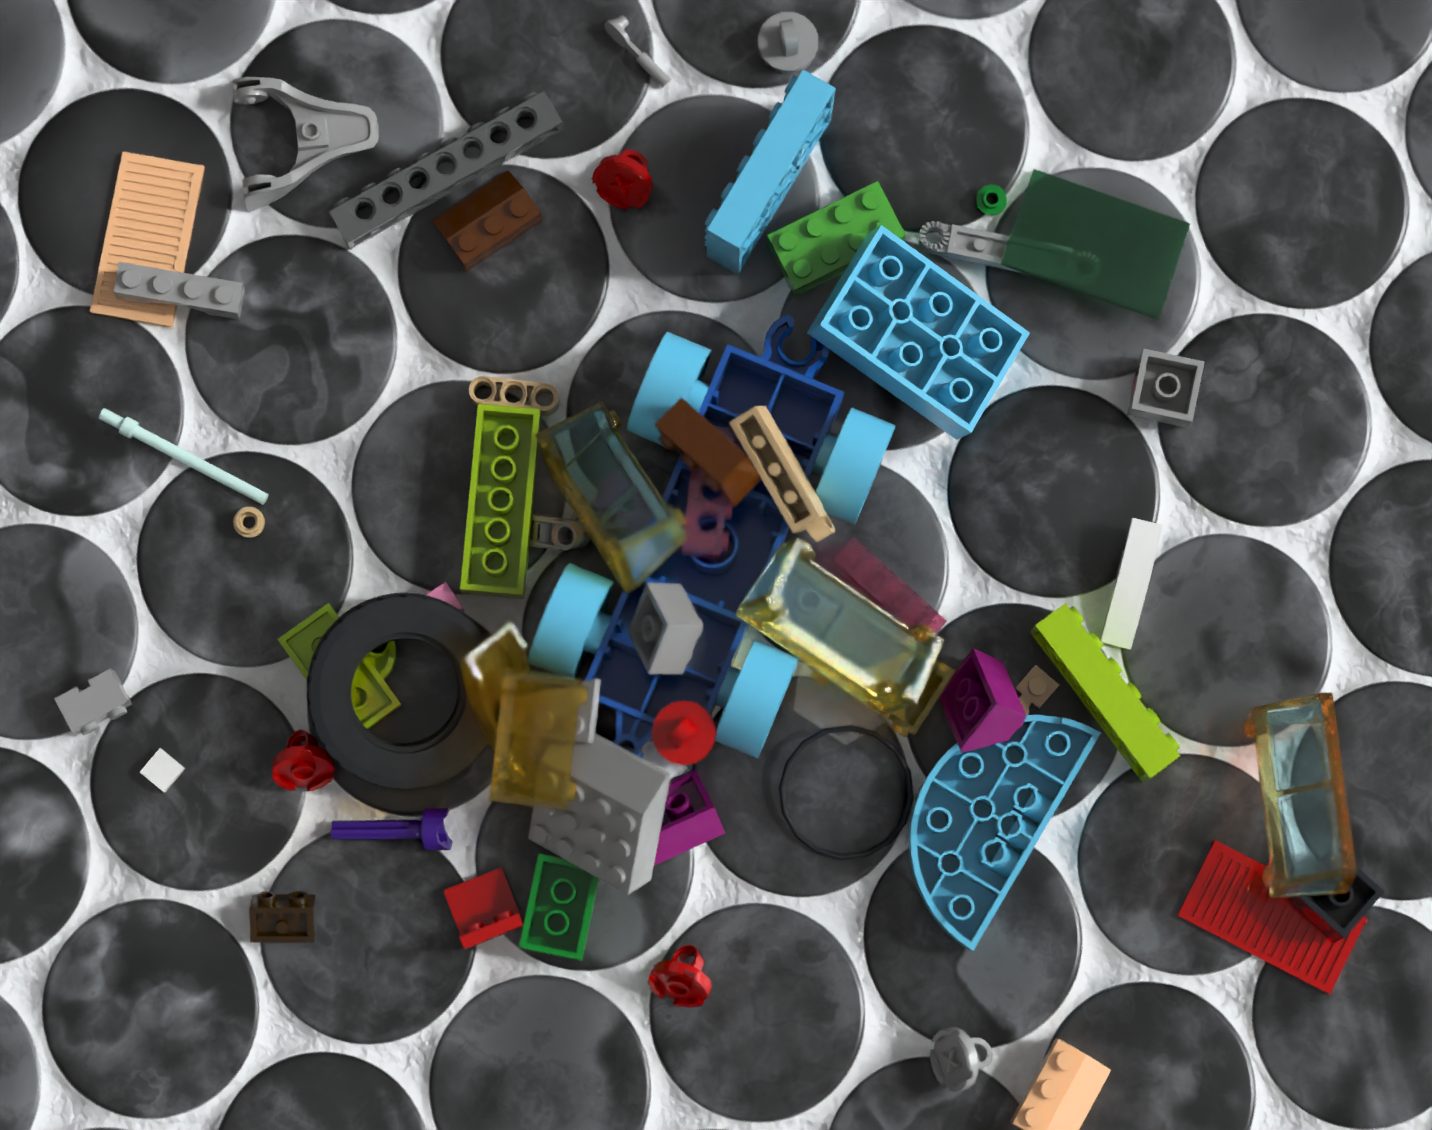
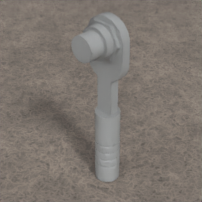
M620 15L617 19L607 20L604 23L606 32L620 46L626 47L637 58L636 61L664 88L671 81V78L645 52L642 53L630 41L629 36L624 31L625 27L629 25L627 18Z

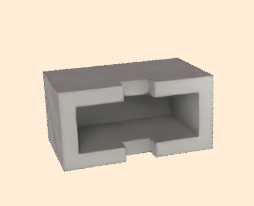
M108 669L88 680L90 687L84 690H79L78 687H75L54 698L71 732L76 734L81 732L82 735H87L100 727L98 723L108 717L110 720H115L128 712L126 708L132 705V702L114 670Z

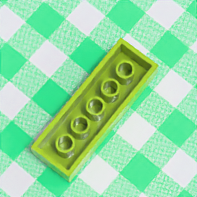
M478 404L460 585L462 594L525 599L529 541L532 526L531 515L533 514L542 419L540 409Z
M1065 603L1036 624L1030 631V634L1141 782H1144L1180 757V754L1177 752L1180 746L1170 733L1165 735L1159 728L1158 724L1161 722L1155 712L1150 707L1145 709L1138 700L1141 698V694L1131 682L1126 684L1119 675L1122 669L1113 657L1107 659L1100 648L1103 647V644L1093 631L1088 633L1081 623L1084 622V619L1074 606L1069 608Z

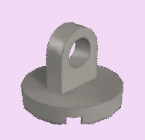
M780 12L771 16L762 25L758 35V51L763 62L781 73H796L805 69L814 59L818 50V34L813 23L805 16L795 12Z
M957 1027L939 1030L933 1037L932 1042H935L934 1049L930 1050L932 1070L942 1086L947 1085L949 1087L948 1090L952 1092L969 1089L975 1083L978 1071L989 1066L992 1062L993 1054L989 1044L981 1038H970L963 1030ZM976 1050L980 1054V1062L978 1061Z

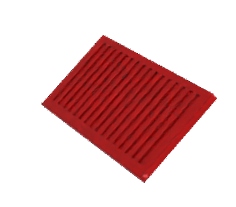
M1217 840L1212 841V846L1177 914L1178 917L1327 994H1331L1364 925L1367 923V918L1363 916L1344 939L1334 942L1288 900L1301 885L1300 883Z

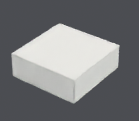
M159 748L140 773L163 792H166L186 768L163 749Z

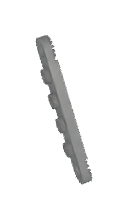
M938 221L927 222L921 227L918 234L920 248L934 255L1078 285L1094 283L1100 273L1101 264L1095 255L1092 256L1091 253L1073 251V249L954 224H943ZM935 231L941 235L942 241L938 244H930L927 238H925V234ZM1087 263L1092 267L1093 272L1089 276L1080 275L1081 273H1078L1076 265Z

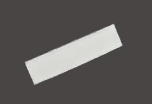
M1136 518L1131 519L1100 639L1102 643L1131 650L1163 525Z

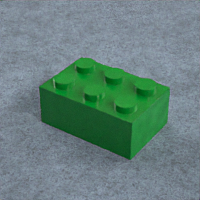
M538 854L519 948L583 961L599 878L563 858Z

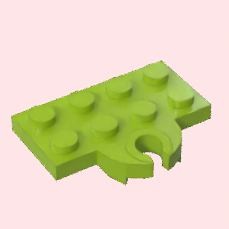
M329 603L278 638V641L306 680L316 647L326 631L339 618ZM394 640L387 643L386 649L382 653L370 651L358 665L353 677L351 687L352 705L357 717L367 729L402 705L384 680L393 671L397 660V648Z

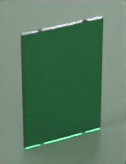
M1034 169L1028 187L1024 191L1025 195L1010 238L1006 242L1007 247L1000 265L1159 320L1165 300L1168 298L1167 294L1182 248L1185 246L1184 242L1191 223Z

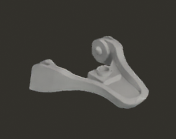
M243 77L232 81L235 104H256L271 96L291 111L296 123L298 155L296 163L290 172L277 178L273 175L257 174L242 180L248 213L284 197L312 172L328 162L352 153L369 150L378 142L379 126L377 117L370 107L338 103L314 97L276 78Z

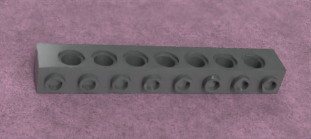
M545 91L539 94L536 92L528 94L521 99L520 105L512 109L510 107L503 108L494 115L495 119L488 123L479 122L467 130L468 134L459 139L456 137L450 138L440 145L441 149L432 154L426 152L415 158L413 161L415 164L406 169L399 167L391 171L387 175L388 179L379 184H376V182L370 183L360 190L361 194L352 199L346 197L333 205L334 209L329 211L349 249L351 250L564 130L563 122ZM523 117H530L534 120L533 125L527 129L519 127L517 123ZM496 132H503L507 135V139L503 143L496 144L491 141L492 135ZM469 147H477L481 150L479 156L474 159L465 157L464 152ZM443 162H450L454 165L453 170L447 174L438 172L437 168ZM416 177H423L427 180L426 185L421 189L412 188L410 184ZM389 192H397L400 194V198L394 204H387L384 202L385 195ZM361 208H372V215L368 219L358 218L357 213Z

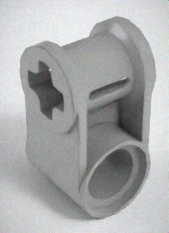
M549 514L531 515V520L534 521L533 537L529 541V546L570 550L583 548L590 541V528L583 521L559 518V516ZM570 529L573 532V541H571L569 537Z

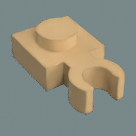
M1037 665L1030 670L1015 688L1021 695L1019 700L1026 715L1029 714V706L1031 704L1039 709L1059 686L1057 682Z

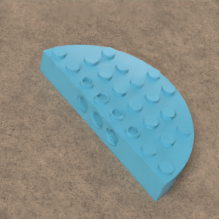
M1026 715L1027 717L1021 728L1016 730L1007 741L968 752L961 751L956 743L935 764L926 777L917 795L909 824L908 846L912 875L917 890L934 920L951 938L970 952L974 951L1101 732L1071 719L1043 715Z

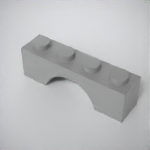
M119 262L114 287V294L120 300L143 304L166 303L180 305L205 312L209 315L240 320L245 293L244 285L240 282Z

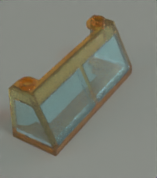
M1317 693L1253 707L1249 718L1244 721L1246 738H1251L1256 748L1269 853L1268 868L1263 869L1264 887L1269 888L1270 898L1345 894L1348 892L1357 872L1333 693Z

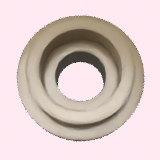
M244 507L235 514L233 525L236 532L242 537L253 538L263 531L265 518L257 508ZM249 517L255 519V525L252 528L244 526V521Z

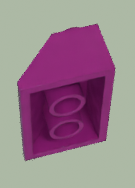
M974 648L938 692V697L957 744L963 752L1009 740L1015 731L1021 728L1027 717L1003 661Z
M696 770L669 782L654 866L725 834L715 807Z

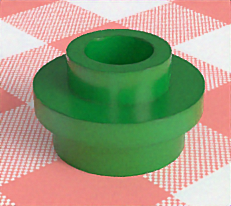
M987 185L978 192L976 204L983 214L995 216L1005 209L1007 196L1001 187ZM988 195L996 196L997 203L989 204L986 197Z

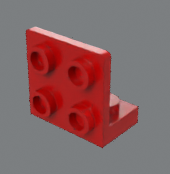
M502 868L495 869L444 890V895L460 933L459 938L464 949H469L519 929L524 925Z

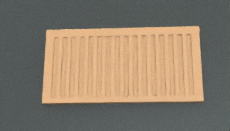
M122 152L90 313L173 328L177 305L166 303L143 304L116 298L114 287L119 262L184 273L205 169L204 165Z

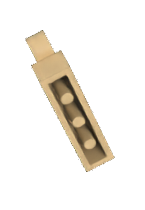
M754 406L730 421L732 429L792 532H802L806 529L816 542L834 533L833 523L825 512L821 500L767 407Z

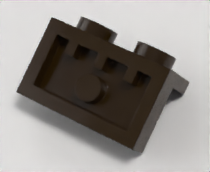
M265 891L253 895L249 906L251 942H314V907L316 896L302 891L290 894H275L274 892Z

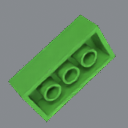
M877 181L768 234L767 245L795 297L844 273L866 235L880 225L903 241H905L906 234Z

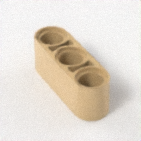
M479 376L473 379L469 385L470 398L477 407L478 404L534 408L540 409L542 416H549L556 412L560 404L556 388L547 383ZM478 387H490L492 389L491 395L487 399L477 398L475 392ZM512 389L520 390L523 393L522 399L517 403H511L506 400L507 393ZM542 393H550L554 400L549 406L543 407L536 402L537 397Z

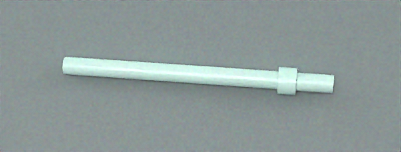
M103 408L99 419L119 429V433L129 439L134 437L262 505L266 502L269 494L140 427L139 422L130 417L123 418L106 408Z

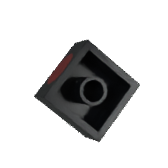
M1335 849L1321 860L1288 900L1329 938L1337 942L1344 939L1385 891L1342 852Z

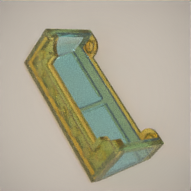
M601 401L535 434L552 479L625 594L637 589L687 539L683 529L687 522L679 507L673 509L670 504L666 505L619 434L618 428L622 427L616 412L614 410L609 412Z
M795 538L780 545L741 602L735 615L882 715L917 704L944 640L937 636L929 626L920 624L907 627L813 562L816 554L808 542Z

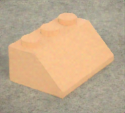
M1055 1039L1010 1123L1022 1130H1079L1111 1070L1062 1040Z

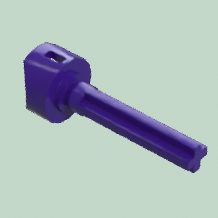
M425 808L421 821L333 820L331 822V836L333 839L421 838L425 850H450L453 841L449 838L444 825V818L447 817L450 808Z

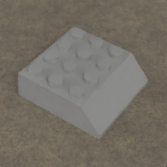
M596 733L594 743L554 739L541 759L528 839L629 895L651 880L671 774Z

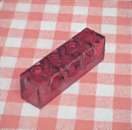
M714 426L739 448L740 441L734 437V430L732 428ZM695 469L691 471L682 555L720 559L721 551H727L729 532H723L724 519L731 520L732 504L722 494L714 500L705 498L702 490L707 484L702 480V475ZM704 516H711L716 520L717 526L712 531H704L699 527L700 519Z
M855 537L832 560V565L923 648L947 622Z

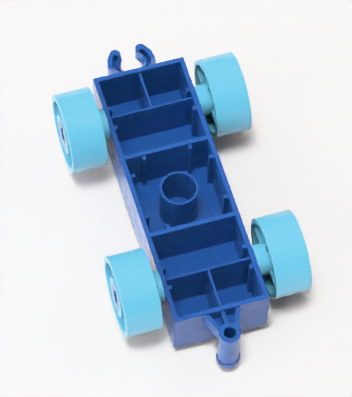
M784 315L773 322L767 331L764 341V352L761 358L727 344L709 385L702 382L708 367L712 350L667 332L661 340L646 372L628 421L627 431L662 445L658 440L660 433L654 424L682 397L748 456L729 422L754 406H766L808 480L810 481L813 472L822 476L816 494L821 500L825 512L855 525L896 425L851 408L839 437L829 434L844 396L843 391L814 380V377L820 373L827 362L829 348L812 337L810 341L811 352L808 357L801 361H793L787 358L783 353L782 344L785 338L791 335L793 331L794 318L790 315ZM679 457L613 615L605 614V610L613 590L614 581L571 563L565 568L550 598L535 635L528 663L573 681L587 653L596 655L585 681L601 679L598 707L616 714V739L613 743L640 758H643L641 749L652 739L651 732L654 719L663 708L679 701L697 703L706 709L710 716H712L715 706L724 708V713L716 731L715 741L755 758H758L799 661L798 657L755 640L742 669L733 667L735 658L790 529L762 479L734 507L717 490H712L702 480V475L696 469L691 471ZM646 583L681 584L690 598L694 610L702 621V633L697 638L692 651V658L688 661L683 674H648L628 634V629Z

